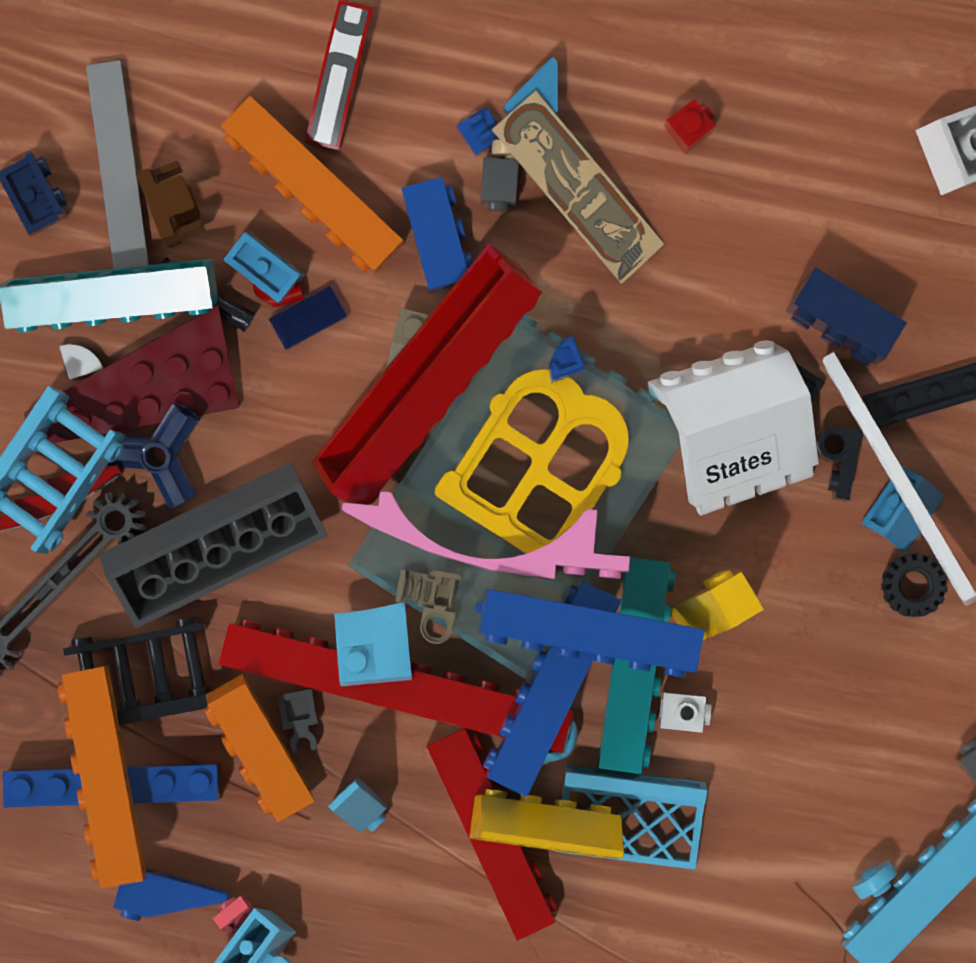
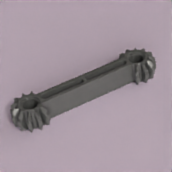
M107 492L105 494L107 505L99 499L93 501L100 511L99 513L88 511L86 516L97 519V523L0 621V676H3L2 664L9 670L15 668L14 662L9 659L10 656L17 658L22 656V652L13 650L12 645L99 557V554L103 553L116 539L119 545L126 542V537L129 540L136 537L133 533L134 529L146 531L145 525L136 523V519L146 517V512L142 510L133 513V510L139 504L138 499H132L125 506L127 493L120 492L116 503L113 493ZM120 511L125 517V525L119 531H112L108 526V518L113 512ZM102 533L103 540L73 571L70 570L68 565ZM38 598L40 604L7 635L6 628Z

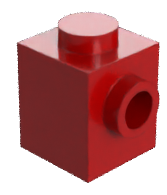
M693 99L668 118L664 128L684 154H686L714 132L716 126L713 121L716 118L705 103L699 105Z

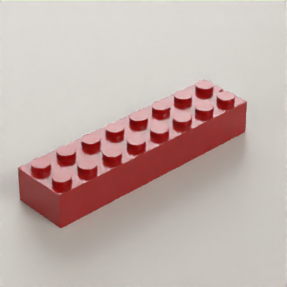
M488 243L311 461L330 493L344 502L369 505L377 500L385 484L391 477L399 473L403 462L413 450L418 449L422 445L426 434L435 423L440 422L444 418L448 407L458 395L463 394L467 390L471 379L480 368L485 367L490 362L494 351L503 340L508 339L512 335L516 324L526 312L531 311L535 307L539 296L543 293L520 265L490 243Z

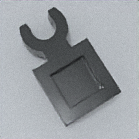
M313 689L277 695L283 730L293 728L294 735L290 740L291 751L298 753L297 742L302 737L310 741L311 750H316L317 738L309 731V725L318 724Z

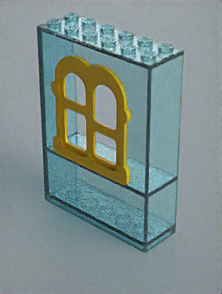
M524 315L516 324L512 335L508 339L503 340L494 351L490 362L485 367L480 368L471 379L467 390L463 394L458 395L449 406L446 415L438 423L393 495L408 520L428 539L455 553L482 559L511 558L538 550L568 531L586 509L597 510L594 554L610 555L680 446L679 431L669 411H665L655 405L657 398L647 391L639 388L636 393L625 386L627 379L617 372L609 369L606 374L595 367L597 360L581 350L579 352L586 370L551 383L549 376L550 360L554 351L564 339L552 331H549L547 335L536 329L537 322ZM531 393H542L549 396L558 408L559 419L556 427L543 444L535 443L510 427L507 422L516 404L524 396ZM580 425H593L605 434L608 440V453L588 487L584 491H578L552 475L548 471V465L573 428ZM497 438L504 439L529 455L532 459L531 466L506 505L502 508L492 505L467 487V482L492 442ZM537 485L546 487L568 501L572 506V511L556 537L551 540L539 535L517 519L518 511L532 489ZM371 528L348 564L350 568L394 596L397 594L401 569L428 574V578L435 579L434 575H430L433 570L460 575L462 581L456 580L451 612H456L452 633L529 682L536 672L531 669V665L538 651L521 648L522 641L508 638L507 645L485 641L486 634L478 632L481 615L474 610V607L484 600L486 588L563 602L571 584L577 586L579 581H584L591 585L599 573V570L585 569L584 576L563 574V567H556L555 581L493 572L431 554L374 528ZM409 579L406 580V585H405V590H404V596H403V597H406V591H407V586H408V581H409ZM406 599L408 605L423 613L424 607L430 606L427 604L418 606V601ZM430 618L447 629V623L443 618ZM548 645L543 646V651H546Z

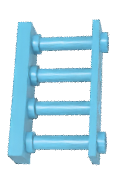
M50 386L46 388L0 457V511L38 537L30 549L36 553L48 554L49 551H53L59 546L64 537L62 531L107 464L114 462L123 450L121 443L126 437L122 433L109 430L104 437L67 410V405H65L70 397L61 390ZM53 422H60L97 448L86 466L47 440L48 436L46 433ZM33 452H41L77 478L66 496L27 469L28 465L26 463ZM21 481L57 507L46 525L8 499L7 491L13 482Z

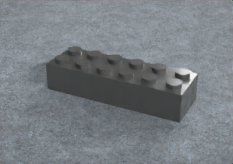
M291 461L99 554L105 577L136 629L328 535Z

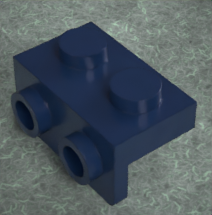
M29 151L24 154V159L0 171V182L28 235L31 237L67 218L68 216L63 208L68 206V202L59 187L53 189L47 177L52 175V172L43 156L36 158Z

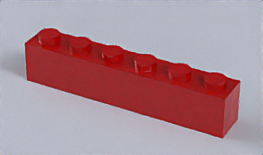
M462 728L428 744L426 747L469 837L475 796H485L486 789L494 790L492 785L497 782L486 777L488 769L483 767L477 754L483 751V748L475 731L468 734L466 728ZM470 839L517 941L556 923L552 914L559 911L550 892L543 895L538 885V882L543 880V877L535 860L528 863L523 849L527 847Z

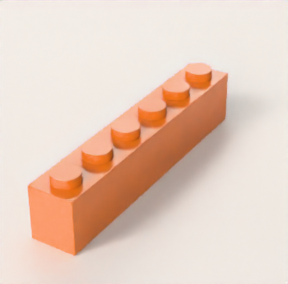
M251 96L221 125L226 133L222 139L237 153L243 149L251 157L248 164L262 177L268 173L277 182L273 187L287 201L292 197L302 205L299 212L313 225L319 221L328 230L324 234L326 238L338 249L344 245L350 250L353 255L349 259L362 272L365 273L370 269L376 275L404 245L401 237Z
M109 666L61 674L63 682L58 683V694L61 704L67 703L69 717L64 718V726L67 738L74 741L76 753H71V765L74 775L80 774L82 788L77 789V798L80 810H86L89 824H85L83 828L87 846L93 845L95 859L90 860L93 881H99L100 889L144 881L147 878Z

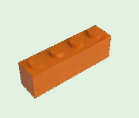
M243 674L205 695L208 707L204 708V712L213 727L220 725L226 735L221 738L226 750L231 757L236 754L243 764V766L239 767V770L247 785L255 784L261 795L256 798L266 816L272 813L278 823L315 802L312 790Z

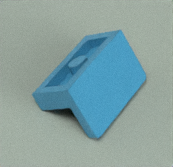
M244 232L223 259L277 303H281L297 281H302L306 276L251 232Z
M901 466L929 515L932 516L943 500L944 495L924 477ZM891 480L861 522L867 529L887 539L904 553L909 550L921 532Z

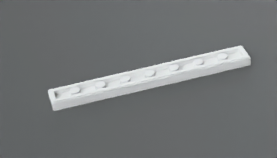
M834 352L825 356L823 364L958 596L964 605L972 604L976 601L974 589Z

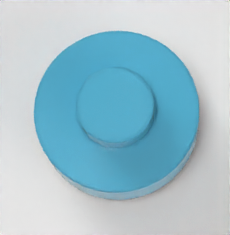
M887 860L864 871L860 875L861 878L852 885V889L860 899L867 898L870 895L876 898L892 886L890 881L898 872L890 861Z

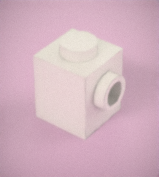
M661 692L659 728L703 733V725H710L711 704H706V697Z

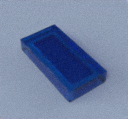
M328 286L273 316L269 321L287 351L346 319L347 315L331 286Z

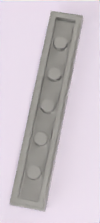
M119 60L86 65L113 268L150 265L139 183L136 175L137 169L122 62Z

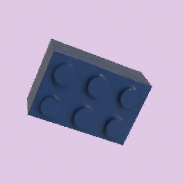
M816 267L807 275L786 310L792 314L790 318L792 322L806 330L810 326L822 333L820 337L822 340L836 348H839L840 344L853 351L850 355L852 358L866 366H869L870 363L877 365L886 359L907 324L906 321Z

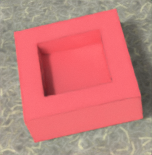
M241 896L237 899L235 897L231 898L220 906L218 910L220 913L213 920L222 931L232 934L243 924L254 909V906L250 901Z

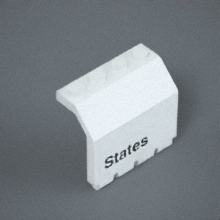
M760 341L755 343L754 347L743 351H729L723 354L722 358L713 361H699L692 364L691 368L679 372H665L661 374L660 378L648 382L650 395L666 405L679 431L688 502L696 507L700 516L724 508V500L730 506L755 497V490L758 495H762L785 487L786 480L791 485L813 477V466L818 465L819 462L811 395L790 352L773 341Z

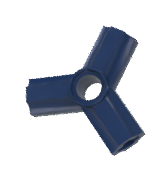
M174 402L151 438L125 435L126 437L121 443L123 445L121 454L114 462H109L107 466L138 468L151 472L169 509L186 502L198 495V492L179 458V453L200 421V418L196 415L195 411L186 405ZM154 447H159L165 452V462L155 458L153 454Z

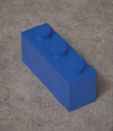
M439 177L402 187V194L429 293L454 287L473 262L470 252L463 253L460 240L466 237L461 218L454 219L450 206L457 205L452 185L445 186L443 178Z

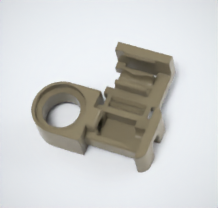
M401 569L395 602L406 603V599L418 601V606L423 604L430 605L423 608L420 624L421 634L430 643L440 644L445 642L452 634L456 612H451L456 580L462 581V577L458 574L433 570L430 575H434L435 579L428 578V574ZM409 579V581H408V586H407V591H406V597H403V596H404L405 585H406V580ZM441 617L446 621L447 632L444 636L433 638L427 633L426 624L430 618Z

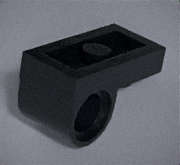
M831 427L822 431L816 437L818 457L826 462L838 464L837 470H831L827 487V490L833 491L831 498L833 500L843 502L850 500L862 431ZM828 435H834L840 439L841 450L838 454H831L826 451L824 440Z

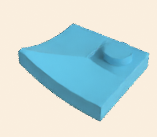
M405 603L334 614L340 686L412 680Z

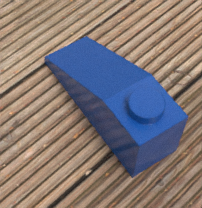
M146 869L147 878L144 881L119 885L113 908L121 910L120 916L141 921L142 916L148 918L226 902L229 899L230 891Z

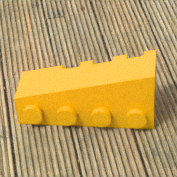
M729 569L720 571L703 581L706 588L672 607L671 614L677 624L704 629L703 640L708 637L711 638L716 634L736 627L763 611L764 608L743 573H732Z

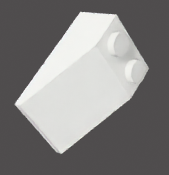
M976 106L943 117L915 130L941 195L976 182Z

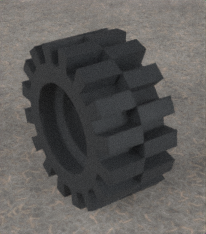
M920 553L903 555L890 562L886 572H883L882 575L883 584H881V590L884 592L883 598L885 602L889 603L893 611H897L903 616L922 617L936 611L937 607L944 602L945 593L948 592V586H946L947 575L943 573L940 563L937 564L934 558ZM911 571L921 573L927 580V591L919 599L908 598L901 589L903 577Z

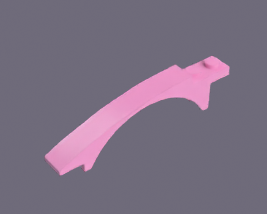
M380 491L379 506L342 503V510L345 513L378 531L431 554L493 572L555 581L556 567H563V574L580 576L585 575V569L599 570V577L621 579V572H629L630 557L594 554L597 510L586 509L568 531L538 550L511 558L482 559L455 553L428 539L408 520L391 492Z

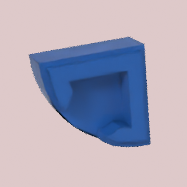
M573 336L562 341L551 357L549 364L551 383L586 370Z

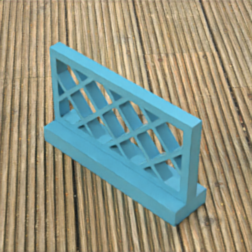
M566 764L562 800L569 801L570 791L586 793L593 802L591 805L602 806L601 804L611 796L621 797L628 806L627 809L619 814L621 815V820L632 812L643 827L629 838L622 832L624 848L628 847L631 852L624 851L623 859L615 860L696 870L704 804H706L707 798L706 782ZM593 794H598V795H603V796L600 797V798L597 800ZM628 798L637 799V801L632 804ZM646 801H653L658 804L663 812L647 824L636 809ZM663 803H669L673 805L667 809ZM682 805L696 807L695 819L683 828L671 814ZM590 806L584 810L590 811ZM668 817L678 832L662 843L651 828ZM693 828L691 840V838L687 835V832ZM648 832L658 847L649 854L639 853L632 845V842ZM683 836L691 846L689 859L674 858L667 847ZM663 851L666 856H658L657 854Z

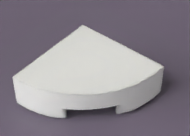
M71 344L59 346L70 380L96 373L104 368L95 354L82 346Z

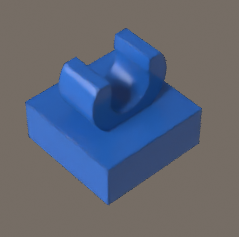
M486 107L456 125L475 157L492 147V141L499 140L492 131L497 123Z

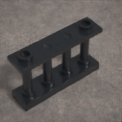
M196 617L175 620V628L96 643H93L92 637L71 640L72 647L63 649L64 656L77 654L80 671L94 668L91 651L112 647L122 703H119L120 710L117 711L119 725L201 710L208 707L205 695L210 693V688L205 685L195 631L207 629L206 622L197 623ZM182 634L192 688L188 690L189 697L176 699L175 693L170 691L161 642L163 637ZM147 641L157 694L154 697L155 704L141 706L140 699L136 700L126 648L127 644Z

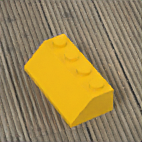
M486 789L485 796H475L470 839L601 858L623 859L624 846L621 815L611 814V807L590 805V811L576 809L577 802L556 799L555 806L541 804L542 797L527 795L526 797L522 794L520 801L506 799L507 792Z

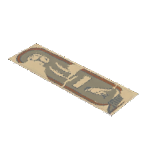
M536 90L492 129L495 135L621 284L664 245L661 239Z

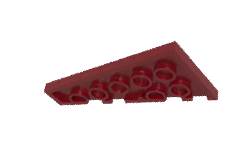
M219 303L213 306V308H209L210 311L208 313L198 315L182 323L175 329L155 338L62 391L70 397L65 404L67 405V410L100 434H105L109 430L121 431L161 423L174 402L186 405L195 411L197 416L239 408ZM34 407L24 412L25 420ZM53 422L46 433L48 436L47 440L51 443L81 438L60 422Z

